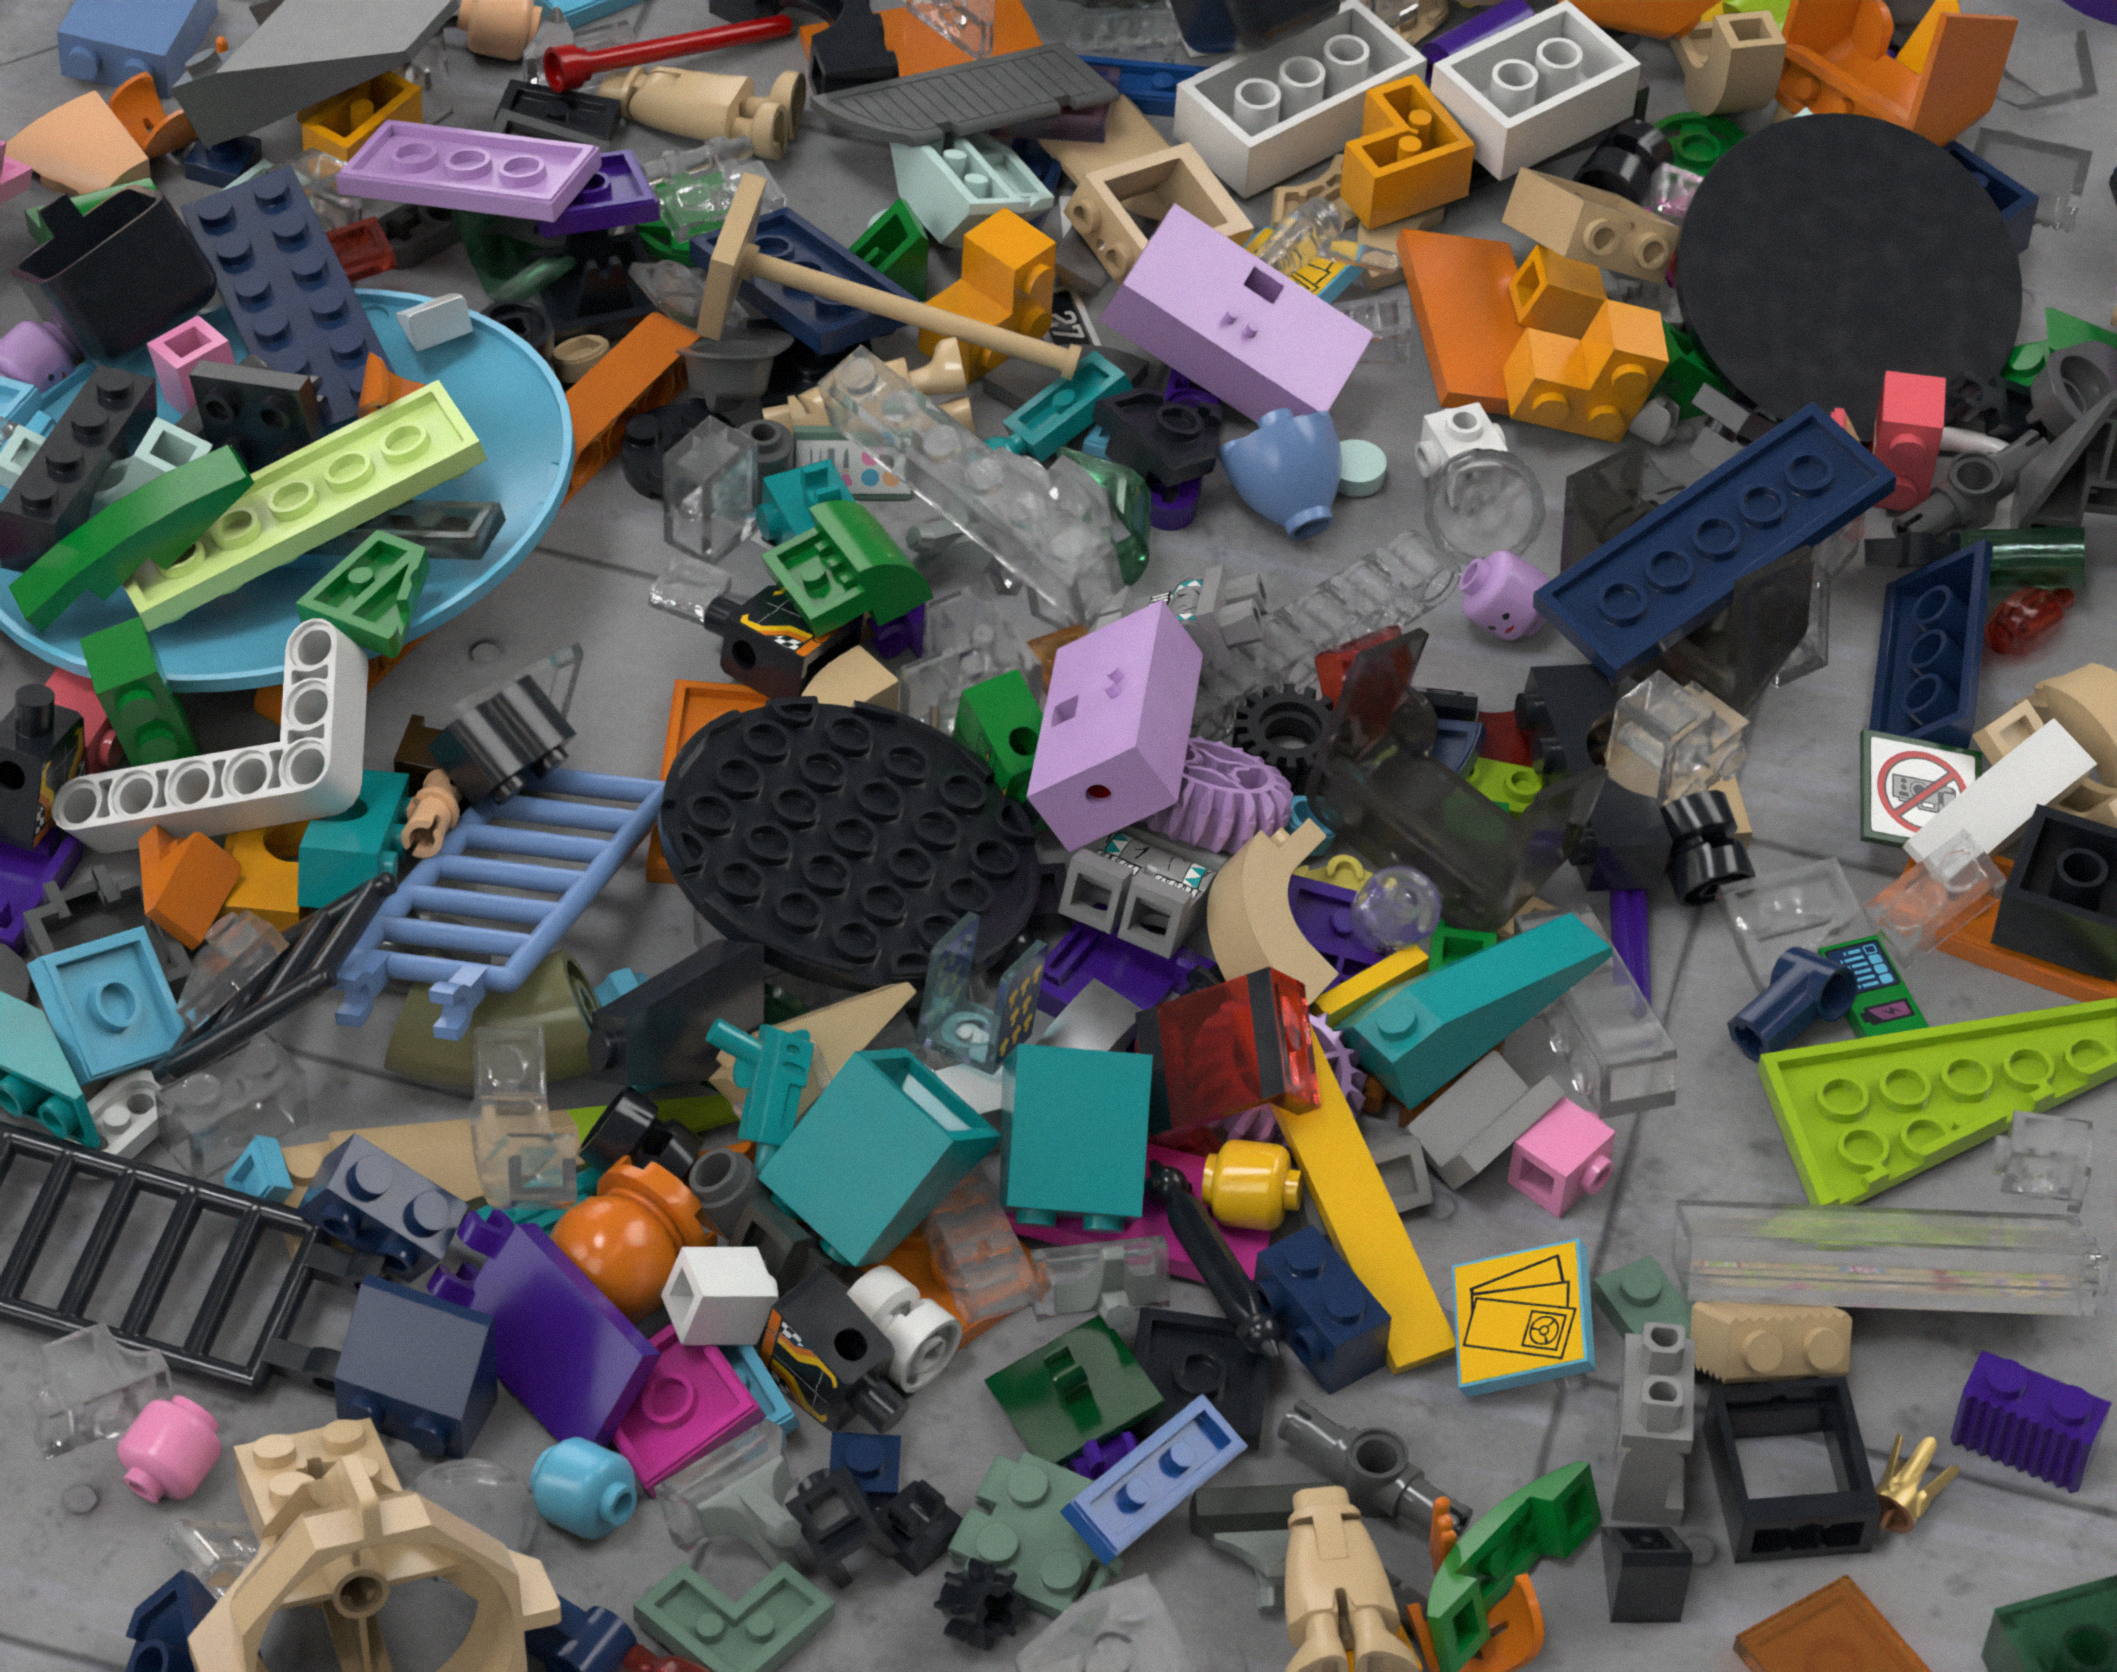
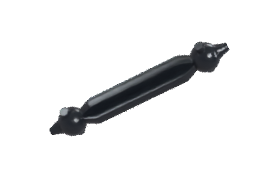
M1158 1159L1151 1160L1149 1162L1151 1177L1145 1180L1144 1188L1146 1191H1149L1150 1196L1156 1203L1166 1206L1169 1225L1229 1321L1239 1325L1236 1329L1237 1337L1241 1339L1243 1345L1249 1351L1263 1354L1272 1362L1278 1361L1281 1358L1278 1343L1284 1339L1285 1332L1280 1328L1279 1323L1274 1317L1263 1313L1260 1295L1199 1198L1190 1194L1192 1192L1191 1182L1187 1180L1185 1174L1178 1168L1166 1166Z

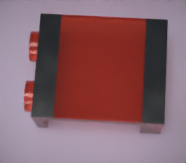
M1269 966L1135 1013L1138 1035L1135 1041V1053L1153 1055L1148 1120L1150 1138L1188 1153L1197 1150L1195 1127L1267 1103H1272L1298 1116L1321 1108L1304 983Z

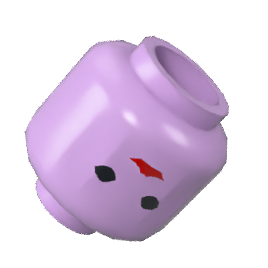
M24 320L0 339V376L35 385L39 389L40 394H42L74 371L73 360L77 357V353L70 340L54 324L49 321L39 324L35 321Z
M1498 550L1488 555L1484 560L1475 558L1466 567L1459 581V589L1463 591L1462 611L1469 621L1501 640L1513 641L1523 635L1530 637L1546 622V619L1533 608V592L1547 584L1549 579L1542 570L1511 551Z

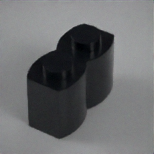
M529 674L450 723L426 748L474 808L491 798L500 806L514 797L529 783L525 776L534 772L540 780L564 763L569 757L564 747L577 733Z

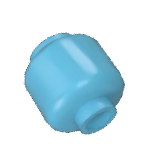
M572 1437L549 1447L540 1455L531 1473V1491L533 1492L534 1504L538 1513L544 1520L579 1537L595 1540L608 1535L617 1526L624 1524L630 1518L636 1506V1482L632 1465L623 1455L588 1439Z

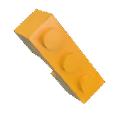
M310 820L227 834L224 850L238 860L242 868L238 879L215 920L222 921L224 947L252 950L311 914L312 907L297 906L299 863L282 860L291 856H299V845Z

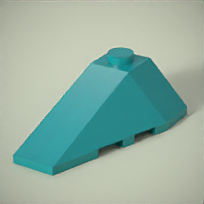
M1570 912L1383 990L1331 1028L1333 1032L1344 1031V1048L1359 1051V1064L1409 1110H1412L1614 954L1612 948Z

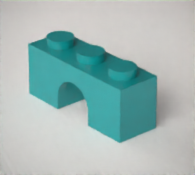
M363 769L360 794L350 808L334 816L322 817L321 820L310 819L299 845L297 906L322 908L368 879H373L383 872L391 873L397 880L398 863H405L407 850H405L401 841L403 828L408 823L407 808L412 799L409 797V774Z

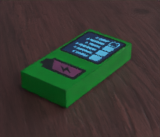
M1877 934L1818 949L1819 955L1850 968L1857 977L1858 988L1855 1000L1851 1008L1844 1015L1857 1039L1929 1027Z

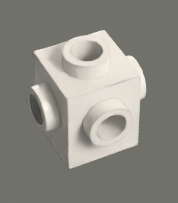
M1479 402L1453 409H1445L1424 416L1421 442L1415 445L1416 463L1422 476L1425 478L1430 477L1447 507L1503 492L1508 457L1505 436L1497 423H1491Z

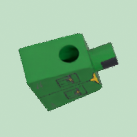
M1016 668L962 690L952 738L985 762L994 771V781L1004 795L1008 796L1010 800L1017 799L1036 831H1045L1050 829V827L1027 798L1043 713L1022 675Z

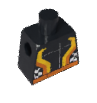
M769 585L743 605L722 596L715 597L705 613L704 629L723 637L720 666L724 673L770 699L802 696L807 685L820 670L840 655L859 645L864 613L850 620L844 626L833 629L817 638L777 585Z
M28 684L20 687L15 693V707L0 722V842L33 851L56 824L52 818L51 807L59 788L68 780L87 775L84 718L78 711L56 705L53 690L40 684Z
M821 1266L771 1306L758 1355L781 1393L829 1431H839L859 1414L882 1435L891 1430L902 1419L909 1408V1403L886 1383L895 1353L891 1341Z

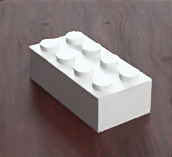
M1347 0L1340 4L1339 13L1329 20L1268 49L1241 52L1178 83L1173 136L1182 144L1190 142L1206 165L1243 199H1247L1344 150L1346 142L1360 138L1366 90L1416 74L1424 83L1427 59L1360 1Z

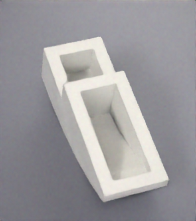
M2053 718L1960 793L1916 832L1902 848L1946 894L2023 836L2028 829L2037 804L2050 808L2056 806L2079 788L2097 763Z

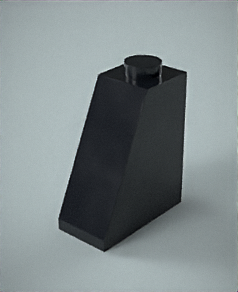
M717 939L593 1012L592 1033L587 1044L588 1058L592 1065V1080L622 1086L708 1080L722 1066L716 1060L721 1049L706 1041L707 1033L715 1020L721 1018L749 1035L758 1031L760 1024H764V943Z

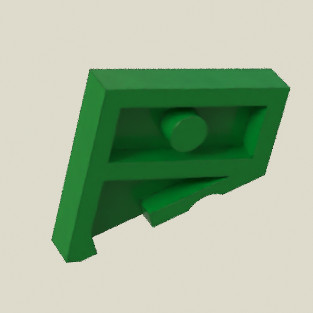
M377 529L296 602L300 621L303 623L313 618L324 619L333 624L357 645L394 659L401 652L430 570L426 547Z

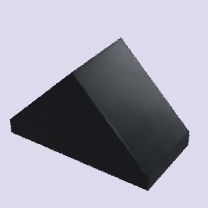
M1601 1527V1545L1610 1623H1680L1693 1566V1552L1671 1527Z

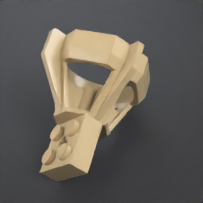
M371 1417L360 1420L343 1419L333 1421L325 1427L289 1435L271 1434L259 1438L256 1442L233 1446L238 1493L260 1547L256 1557L190 1634L188 1646L196 1672H270L261 1660L258 1651L271 1618L276 1611L307 1605L314 1610L323 1609L341 1672H393L376 1612L386 1603L390 1586L441 1576L477 1600L478 1606L472 1625L463 1642L445 1664L435 1672H527L524 1631L558 1624L562 1620L561 1606L540 1560L507 1549L502 1542L420 1494L408 1489L402 1490Z

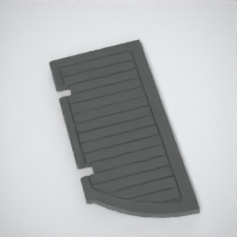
M1057 42L811 96L810 107L820 116L849 131L886 142L914 147L941 141L944 138L943 133L950 132V130L959 137L1061 113V106H1066L1067 104L1074 110L1119 101L1120 96L1116 88L1064 43Z

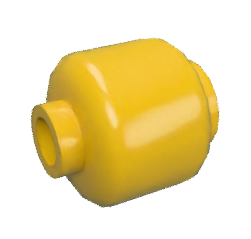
M1237 1139L1228 1140L1224 1143L1218 1154L1210 1153L1207 1157L1202 1181V1203L1204 1207H1212L1214 1218L1222 1225L1274 1231L1279 1228L1285 1219L1287 1210L1298 1211L1300 1208L1304 1183L1303 1171L1292 1170L1290 1154L1281 1145Z

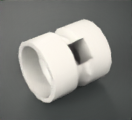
M880 1265L868 1271L847 1292V1295L891 1341L895 1353L887 1378L904 1392L914 1393L926 1387L948 1365L962 1337L961 1323L932 1299H920L919 1290L890 1266Z

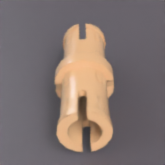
M443 768L434 769L428 773L423 782V788L417 792L415 797H412L408 804V823L402 830L401 841L405 850L412 845L413 840L416 842L415 848L411 853L414 857L424 859L437 854L443 845L445 834L450 828L454 829L459 819L460 809L458 803L464 794L455 783H453V786L450 784L451 778Z

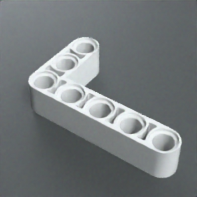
M313 618L301 623L288 638L285 650L280 742L79 776L68 780L59 788L51 807L52 818L59 827L79 839L97 853L108 854L138 849V839L156 824L176 839L178 837L187 839L192 833L197 831L209 837L334 816L345 812L358 798L362 786L368 683L367 655L360 646L324 619Z

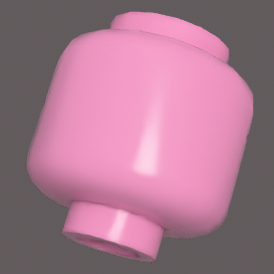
M176 1395L171 1401L158 1399L149 1402L142 1409L117 1446L118 1458L128 1471L123 1478L124 1483L134 1493L152 1503H158L162 1496L179 1501L190 1498L221 1457V1441L216 1434L220 1429L219 1423L204 1408L183 1396Z

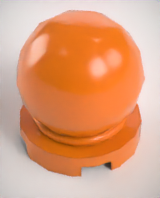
M624 1155L598 1179L597 1196H590L565 1212L548 1235L632 1324L650 1316L663 1306L664 1302L661 1294L682 1247H717L718 1242L716 1231L704 1233L702 1226L694 1216L702 1208V1204L680 1179L653 1161L643 1170L632 1165L631 1158L628 1155Z

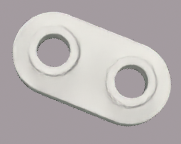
M144 1069L132 1070L119 1075L87 1103L102 1143L96 1149L133 1159L171 1124L175 1114L171 1084L167 1086L158 1084L153 1078L152 1071ZM139 1110H147L145 1114H134V1112ZM68 1137L64 1138V1140H68V1141H71V1142H74V1143L81 1144V1143H79V1142H77V1141H75V1140H72V1139H70V1138H68ZM80 1172L77 1175L84 1179H100Z

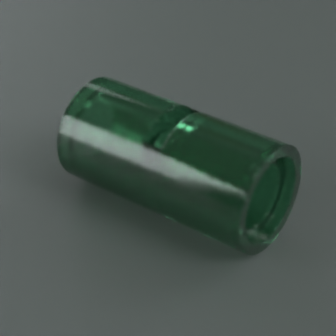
M2085 527L1961 530V549L1985 538L1993 545L1988 590L2086 588Z

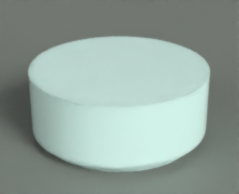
M1351 439L1340 442L1342 470L1337 492L1351 497H1363L1377 492L1385 481L1387 460L1383 451L1373 443L1364 440Z

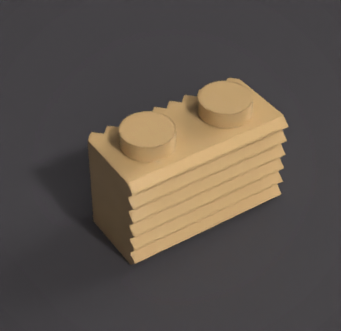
M1736 1298L1732 1302L1722 1299L1719 1303L1711 1299L1707 1303L1698 1300L1692 1306L1690 1339L1695 1340V1368L1698 1371H1703L1704 1374H1709L1710 1377H1716L1717 1381L1722 1380L1723 1384L1798 1380L1809 1376H1817L1819 1378L1847 1376L1850 1364L1852 1318L1847 1312L1829 1304H1790L1753 1301L1745 1299L1742 1302Z

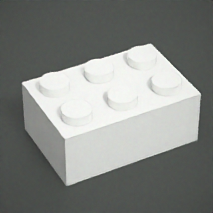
M1565 0L1434 63L1430 91L1474 142L1473 157L1499 181H1502L1518 173L1520 167L1528 168L1633 116L1641 63L1572 3Z

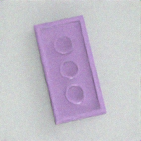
M387 119L336 175L338 194L555 222L602 166L600 147H596V145Z

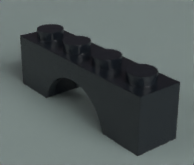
M778 0L780 5L809 11L830 25L827 29L812 35L808 81L814 96L899 77L897 56L893 50L887 51L885 47L883 21L879 13H872L870 0Z
M98 364L0 504L1 568L24 573L55 544L88 521L95 493L105 472L114 461L126 459L134 455L157 416L156 378L128 372L121 368H111Z
M1594 664L1535 666L1530 668L1524 692L1518 693L1516 697L1515 720L1518 728L1521 731L1525 730L1532 747L1533 769L1537 775L1543 776L1548 789L1549 810L1552 818L1559 820L1566 837V854L1570 865L1577 866L1586 892L1659 888L1673 842L1655 797L1639 794L1617 785L1601 773L1591 760V758L1606 752L1619 710V705L1608 678Z

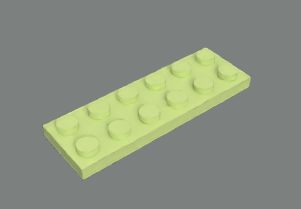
M436 380L250 474L255 483L167 570H164L148 558L122 586L146 629L150 632L164 624L181 619L187 612L221 595L235 592L244 583L278 566L292 563L301 554L335 537L349 534L358 525L390 509L406 505L413 497L447 480L461 477L469 469L488 459L479 439L440 381Z

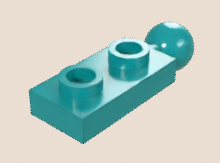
M1095 350L1078 362L1072 381L1059 377L1002 421L1009 434L1008 438L1003 436L990 437L978 446L974 456V464L978 474L989 482H1008L1019 473L1022 466V457L1029 452L1042 463L1053 453L1064 448L1071 439L1094 422L1091 416L1097 400L1133 389L1126 373Z

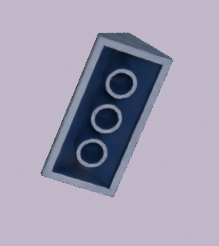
M1986 538L1886 584L1869 730L1969 749L1975 723L1993 545Z

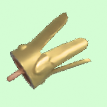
M1897 1433L1882 1481L1875 1489L1881 1510L1877 1526L1879 1530L1886 1528L1896 1533L1912 1531L1917 1518L1923 1515L1930 1505V1501L1960 1472L1961 1468L1959 1466H1950L1920 1491L1917 1490L1921 1478L1937 1448V1441L1934 1437L1923 1439L1905 1463L1903 1460H1898L1903 1437Z

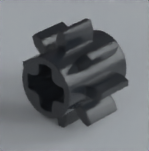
M975 1557L969 1560L968 1572L954 1574L947 1571L944 1574L946 1582L942 1587L940 1600L934 1602V1608L941 1610L945 1618L949 1620L943 1634L960 1642L968 1641L969 1645L984 1651H991L993 1637L1004 1635L1014 1637L1017 1634L1015 1626L1020 1619L1022 1608L1027 1606V1601L1021 1599L1016 1590L1012 1588L1018 1575L1014 1571L999 1566L993 1568L992 1563Z

